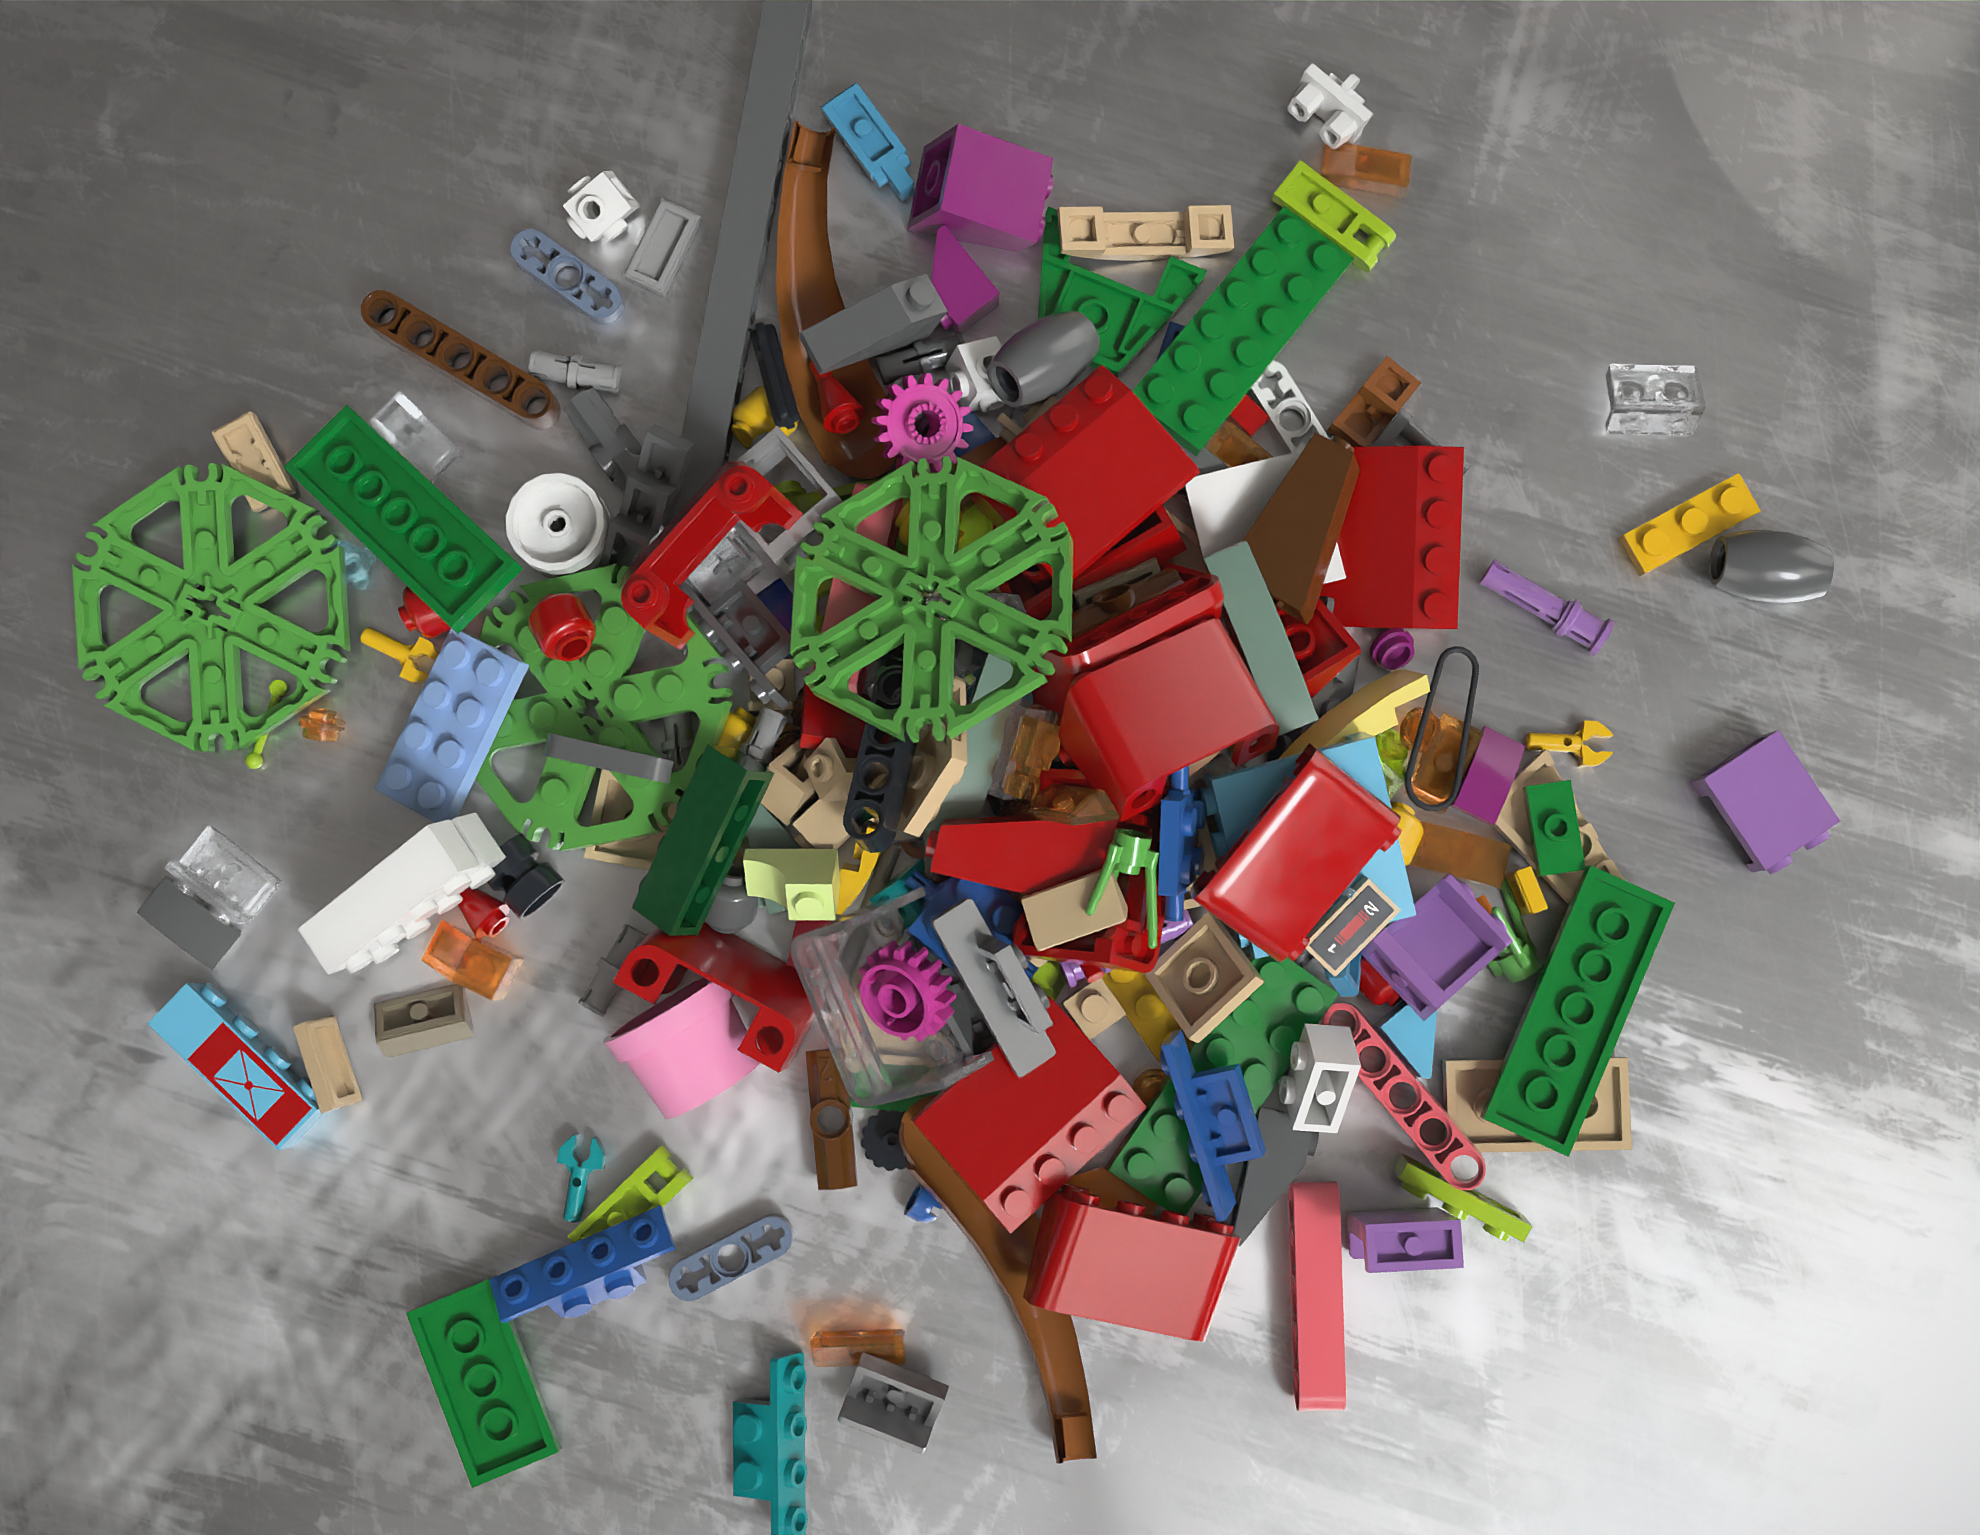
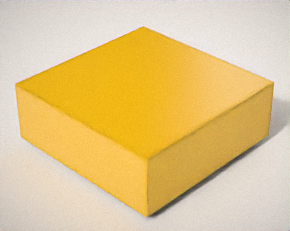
M1531 866L1521 867L1505 873V878L1522 915L1535 914L1548 909Z

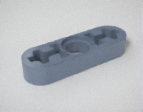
M525 229L516 234L511 242L510 250L513 259L521 270L598 324H611L621 317L624 311V299L615 284L541 231ZM539 243L538 248L541 253L550 260L547 268L543 262L534 256H530L526 260L527 256L523 251L524 247L529 245L534 248ZM573 266L580 273L578 282L568 288L559 286L556 283L558 271L563 267ZM588 285L600 297L604 298L610 293L609 299L612 306L609 309L602 306L596 311L597 306L594 300L585 293Z
M769 1214L681 1259L669 1274V1286L672 1293L684 1301L697 1300L782 1256L790 1248L794 1239V1230L791 1223L784 1216ZM770 1224L773 1229L781 1227L784 1231V1235L779 1239L781 1246L775 1248L772 1243H767L759 1247L756 1252L761 1258L754 1260L753 1249L743 1235L750 1233L751 1242H754L766 1233L765 1225ZM734 1244L742 1249L745 1256L742 1267L737 1270H728L721 1265L719 1252L723 1246ZM708 1254L713 1271L721 1279L713 1281V1274L711 1272L697 1282L699 1289L693 1290L691 1285L683 1287L679 1281L685 1274L683 1267L688 1266L691 1272L700 1270L708 1264L702 1258Z

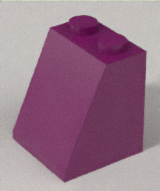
M958 123L923 148L915 187L916 192L913 197L907 230L937 237V229L945 224L958 241L1020 252L1036 244L1044 232L1045 217L1042 214L1045 200L1049 197L1053 188L1054 177L1051 174L1054 158Z

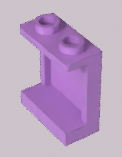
M1779 730L1761 735L1690 782L1698 796H1709L1751 858L1752 861L1746 864L1751 872L1767 870L1769 874H1773L1793 862L1790 854L1802 846L1809 850L1823 843L1831 836L1828 829L1840 822Z
M1447 873L1414 904L1415 916L1394 921L1376 935L1360 952L1423 1021L1430 1017L1513 942L1512 938L1507 934V928L1497 916L1488 913L1475 900L1473 891L1465 882L1455 879L1450 873Z
M1438 1207L1347 1212L1349 1255L1353 1259H1364L1365 1271L1368 1273L1464 1268L1461 1219Z

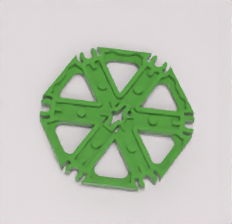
M949 456L943 457V467L936 474H930V466L926 458L920 459L917 467L913 460L822 514L820 517L824 523L815 522L812 527L819 536L823 537V541L817 546H810L805 542L801 543L800 547L809 559L802 558L796 553L790 654L793 656V661L800 671L811 665H816L815 671L803 678L805 683L815 696L904 742L905 728L912 742L916 743L919 742L920 729L926 724H933L932 733L937 741H943L946 733L950 739L955 738L1048 682L1044 674L1053 675L1055 668L1051 662L1043 659L1044 654L1049 650H1057L1060 653L1066 654L1068 648L1059 636L1065 637L1072 642L1073 539L1066 524L1062 522L1056 527L1047 528V523L1058 517L1055 507L1052 503L1050 504L1047 497L957 457L958 465L956 472ZM972 492H978L1016 510V517L958 551L960 502L964 496ZM897 499H909L908 557L856 533L858 524ZM827 525H832L834 527L830 529ZM1046 563L1052 567V610L1044 620L1039 621L985 595L1034 564ZM826 579H839L878 599L822 634L816 632L817 593L820 584ZM937 588V592L945 603L931 600L925 606L926 603L918 591L933 593ZM938 615V616L944 618L945 621H943V620L937 618L936 616ZM955 637L1011 664L1013 673L1009 681L969 705L957 704L953 699ZM904 643L901 705L898 708L892 710L884 709L849 690L848 682L855 672ZM1037 667V669L1043 674L1037 673L1033 671V669ZM948 721L947 732L946 727L944 725V722Z
M209 463V476L202 482L198 477V467L186 465L184 469L178 466L92 524L107 532L108 536L106 537L96 532H87L86 537L97 543L98 551L92 557L78 552L75 556L80 563L91 566V571L87 572L82 567L72 564L78 669L85 670L82 677L84 680L94 681L103 675L106 685L95 696L100 700L112 699L103 706L197 752H215L214 741L219 734H222L225 738L226 750L246 749L331 691L322 688L315 680L336 684L338 679L327 674L325 665L330 659L346 663L348 660L345 654L332 650V644H337L344 650L351 651L345 549L338 545L341 540L336 535L331 534L324 540L318 539L317 531L328 522L326 517L321 515L312 516L320 511L225 464H222V470L221 466L215 463ZM244 495L249 496L285 515L287 519V527L234 562L231 507L236 498ZM169 501L180 502L184 568L139 547L133 542L131 537L135 524ZM334 549L332 552L326 554L327 550ZM319 570L326 577L329 621L326 628L320 632H312L259 606L310 571ZM114 585L164 610L112 646H108L103 641L100 594L106 586ZM200 585L205 587L204 591L199 589ZM218 597L216 605L221 608L222 612L231 617L210 615L206 619L208 611L202 607V604L193 601V598L202 601H213ZM231 600L240 604V607L238 608L230 604ZM187 610L192 611L193 614L187 613ZM219 625L222 626V627H224V628H226V629H228V631L226 632V631H224V630L218 628ZM240 648L294 674L297 679V687L290 696L257 717L248 715L243 708ZM189 653L193 718L189 721L181 722L144 703L141 698V688L147 681Z
M614 564L520 585L519 587L526 592L528 598L512 590L509 595L516 603L515 611L508 615L504 608L495 606L492 609L495 617L486 616L479 636L480 640L495 648L502 645H510L522 661L529 664L528 668L548 693L512 701L475 779L518 834H523L529 841L539 842L542 832L547 828L551 834L547 846L550 849L567 852L663 833L664 831L658 827L656 821L664 827L670 826L672 819L668 816V807L672 803L677 805L682 792L686 791L695 772L696 762L701 754L704 753L707 744L718 745L733 704L730 701L714 704L715 698L726 699L733 695L732 689L726 687L715 689L713 685L716 675L729 672L728 666L719 663L709 664L716 659L726 658L688 612L686 614L687 623L695 634L686 643L688 647L686 660L676 666L629 675L645 629L622 606L621 581L629 568L626 566L622 567ZM586 590H596L601 596L602 604L595 621L596 636L589 651L583 658L567 662L546 657L529 630L528 618L532 609L541 598L549 594H573ZM496 619L502 622L501 626L498 625ZM582 696L593 701L599 700L595 709L600 720L592 716L583 715L587 707ZM566 698L571 703L572 707H570L569 704L565 701ZM692 711L698 715L700 720L699 729L687 763L682 770L671 772L669 784L610 771L633 800V811L624 820L585 827L578 822L596 767L547 757L535 794L530 801L525 803L519 802L492 768V758L496 752L546 742L548 733L662 758L635 723Z

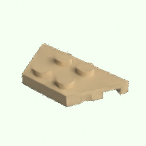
M954 676L953 699L959 705H966V683L964 679ZM948 721L944 722L946 732L948 728ZM926 724L920 729V738L916 745L897 830L920 837L928 823L936 818L941 803L952 786L961 780L965 766L968 763L967 730L953 739H950L946 733L943 741H937L932 733L933 724ZM887 774L881 780V782L876 786L875 789H878L887 783L889 774ZM879 818L869 819L870 821L879 823Z

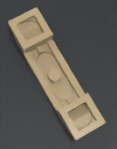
M1231 205L1188 206L1184 212H1103V206L1059 207L1057 210L1061 253L1071 256L1103 260L1143 261L1166 260L1170 256L1177 259L1228 252L1234 249Z

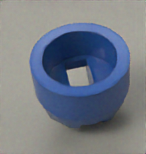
M919 1183L908 1199L904 1215L915 1221L928 1223L937 1218L931 1212L933 1206L942 1209V1207Z

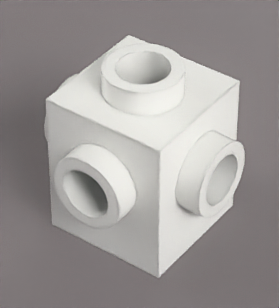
M612 170L601 172L593 180L589 175L583 177L568 190L572 198L563 205L569 214L566 220L573 231L582 239L588 237L591 242L600 240L603 237L608 242L613 240L629 226L624 219L640 207ZM596 204L600 206V214L597 212Z
M997 336L957 345L945 366L949 376L951 392L961 390L963 395L959 401L962 407H970L971 411L981 409L982 412L987 413L1005 405L993 391L987 375L989 364L1001 348Z

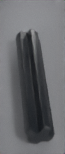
M758 322L755 324L756 329L751 331L750 335L775 426L779 428L786 427L789 430L795 427V422L800 419L777 331L773 324L764 325L763 322Z

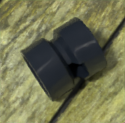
M520 833L499 847L506 858L492 868L495 876L486 883L494 891L503 890L505 892L503 902L522 920L533 914L550 900L563 886L565 880L549 862L540 863L538 861L540 852Z

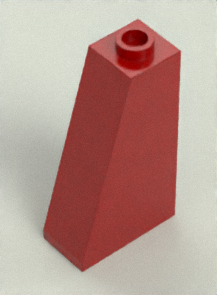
M1112 811L945 819L939 831L931 829L925 857L933 858L930 872L1030 895L1101 870L1106 860L1109 844L1113 841L1118 819Z

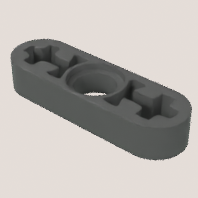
M548 733L543 753L544 756L668 784L674 763L672 760Z

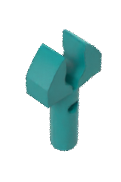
M579 1133L569 1138L558 1151L557 1163L565 1164L570 1172L563 1219L570 1223H576L581 1220L588 1175L595 1169L602 1170L605 1168L607 1154L597 1136L592 1137L590 1156L582 1163V1166L580 1165V1159L576 1155Z

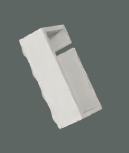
M476 812L455 817L452 820L448 819L429 824L300 926L298 930L328 975L346 968L350 973H354L368 965L371 961L379 964L399 951L397 942L404 937L407 940L425 931L431 925L428 918L434 913L438 912L441 915L457 906L463 900L460 893L470 886L471 889H475L493 878L495 872L492 868L504 860L506 856Z

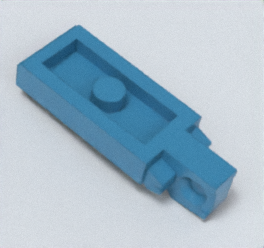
M857 82L820 106L824 117L832 128H836V133L871 181L874 180L879 188L888 183L901 202L916 192L913 187L915 183L906 172V169L912 166L911 161L907 157L906 148Z

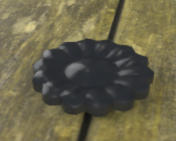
M881 1109L877 1115L870 1116L868 1125L863 1127L862 1134L864 1138L861 1140V1146L866 1149L865 1157L873 1160L875 1167H884L886 1171H893L895 1168L900 1170L906 1168V1158L899 1142V1128L905 1111Z

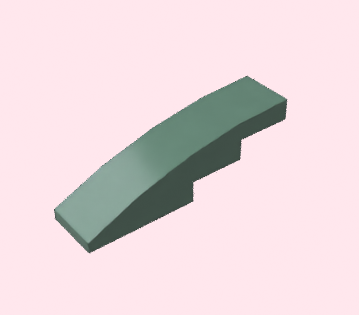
M1244 540L1202 557L1207 573L1219 577L1224 592L1222 615L1231 640L1237 645L1243 662L1280 727L1279 735L1319 720L1286 631L1247 541Z
M985 652L972 695L967 698L966 705L975 702L1009 681L1013 673L1011 664ZM1022 697L967 730L968 763L965 766L963 776L956 785L952 786L941 803L938 815L933 821L928 823L924 832L930 833L931 829L939 831L945 819L978 818L1002 757Z

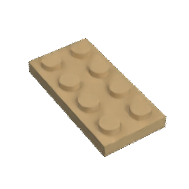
M1610 1057L1571 1151L1632 1150L1628 1057ZM1504 1059L1442 1060L1444 1110L1481 1153L1553 1151L1479 1118ZM1444 1124V1128H1445V1138H1446L1448 1133H1447V1128H1446V1126H1445V1124Z

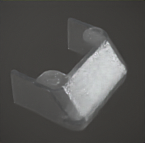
M923 886L881 900L795 937L791 944L793 963L845 1088L852 1100L862 1107H872L946 1089L994 1060L991 1051L960 1059L954 1042L941 1030L933 1036L929 1034L920 1042L914 1036L910 1037L907 1041H902L901 1037L887 1034L870 1019L861 1003L860 989L857 988V983L862 980L863 976L859 972V968L867 962L866 957L880 946L884 947L892 940H895L897 943L901 941L904 934V925L898 909L925 896Z

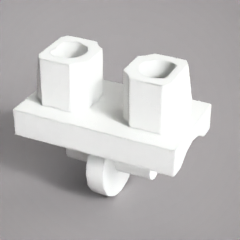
M1313 63L1302 75L1287 108L1288 112L1298 121L1306 122L1313 113L1326 123L1322 126L1319 135L1321 140L1332 149L1338 148L1346 141L1353 145L1361 136L1363 128L1373 115L1371 111L1363 106L1365 100L1354 91L1360 82V78L1353 73L1343 82L1333 73L1329 76L1326 75Z

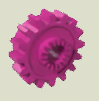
M928 373L920 375L918 384L913 375L902 377L903 388L897 384H890L886 387L890 397L888 399H877L875 404L882 410L880 416L871 418V423L879 425L880 433L874 436L873 439L874 442L884 443L886 447L882 453L884 459L894 456L898 458L896 462L897 469L912 460L917 467L919 460L926 458L930 471L938 473L942 469L941 460H943V457L949 456L952 464H955L957 457L953 450L968 448L969 445L965 440L961 439V435L963 432L973 431V426L963 423L962 417L970 413L971 408L958 406L957 401L963 393L961 390L948 393L946 390L949 380L946 378L939 379L933 385L932 376ZM920 412L927 416L930 424L927 434L923 437L918 434L914 425V419Z
M892 940L884 947L880 946L866 957L867 962L859 968V972L863 976L862 980L857 983V988L860 989L861 1003L870 1019L887 1034L901 1037L902 1041H907L910 1037L914 1036L920 1042L929 1034L931 1036L936 1034L947 1024L946 1020L954 1014L955 1010L949 1004L956 999V993L946 990V985L952 981V977L940 974L938 969L943 962L940 959L930 962L927 959L928 949L926 947H923L918 952H914L911 941L907 940L899 946L895 940Z

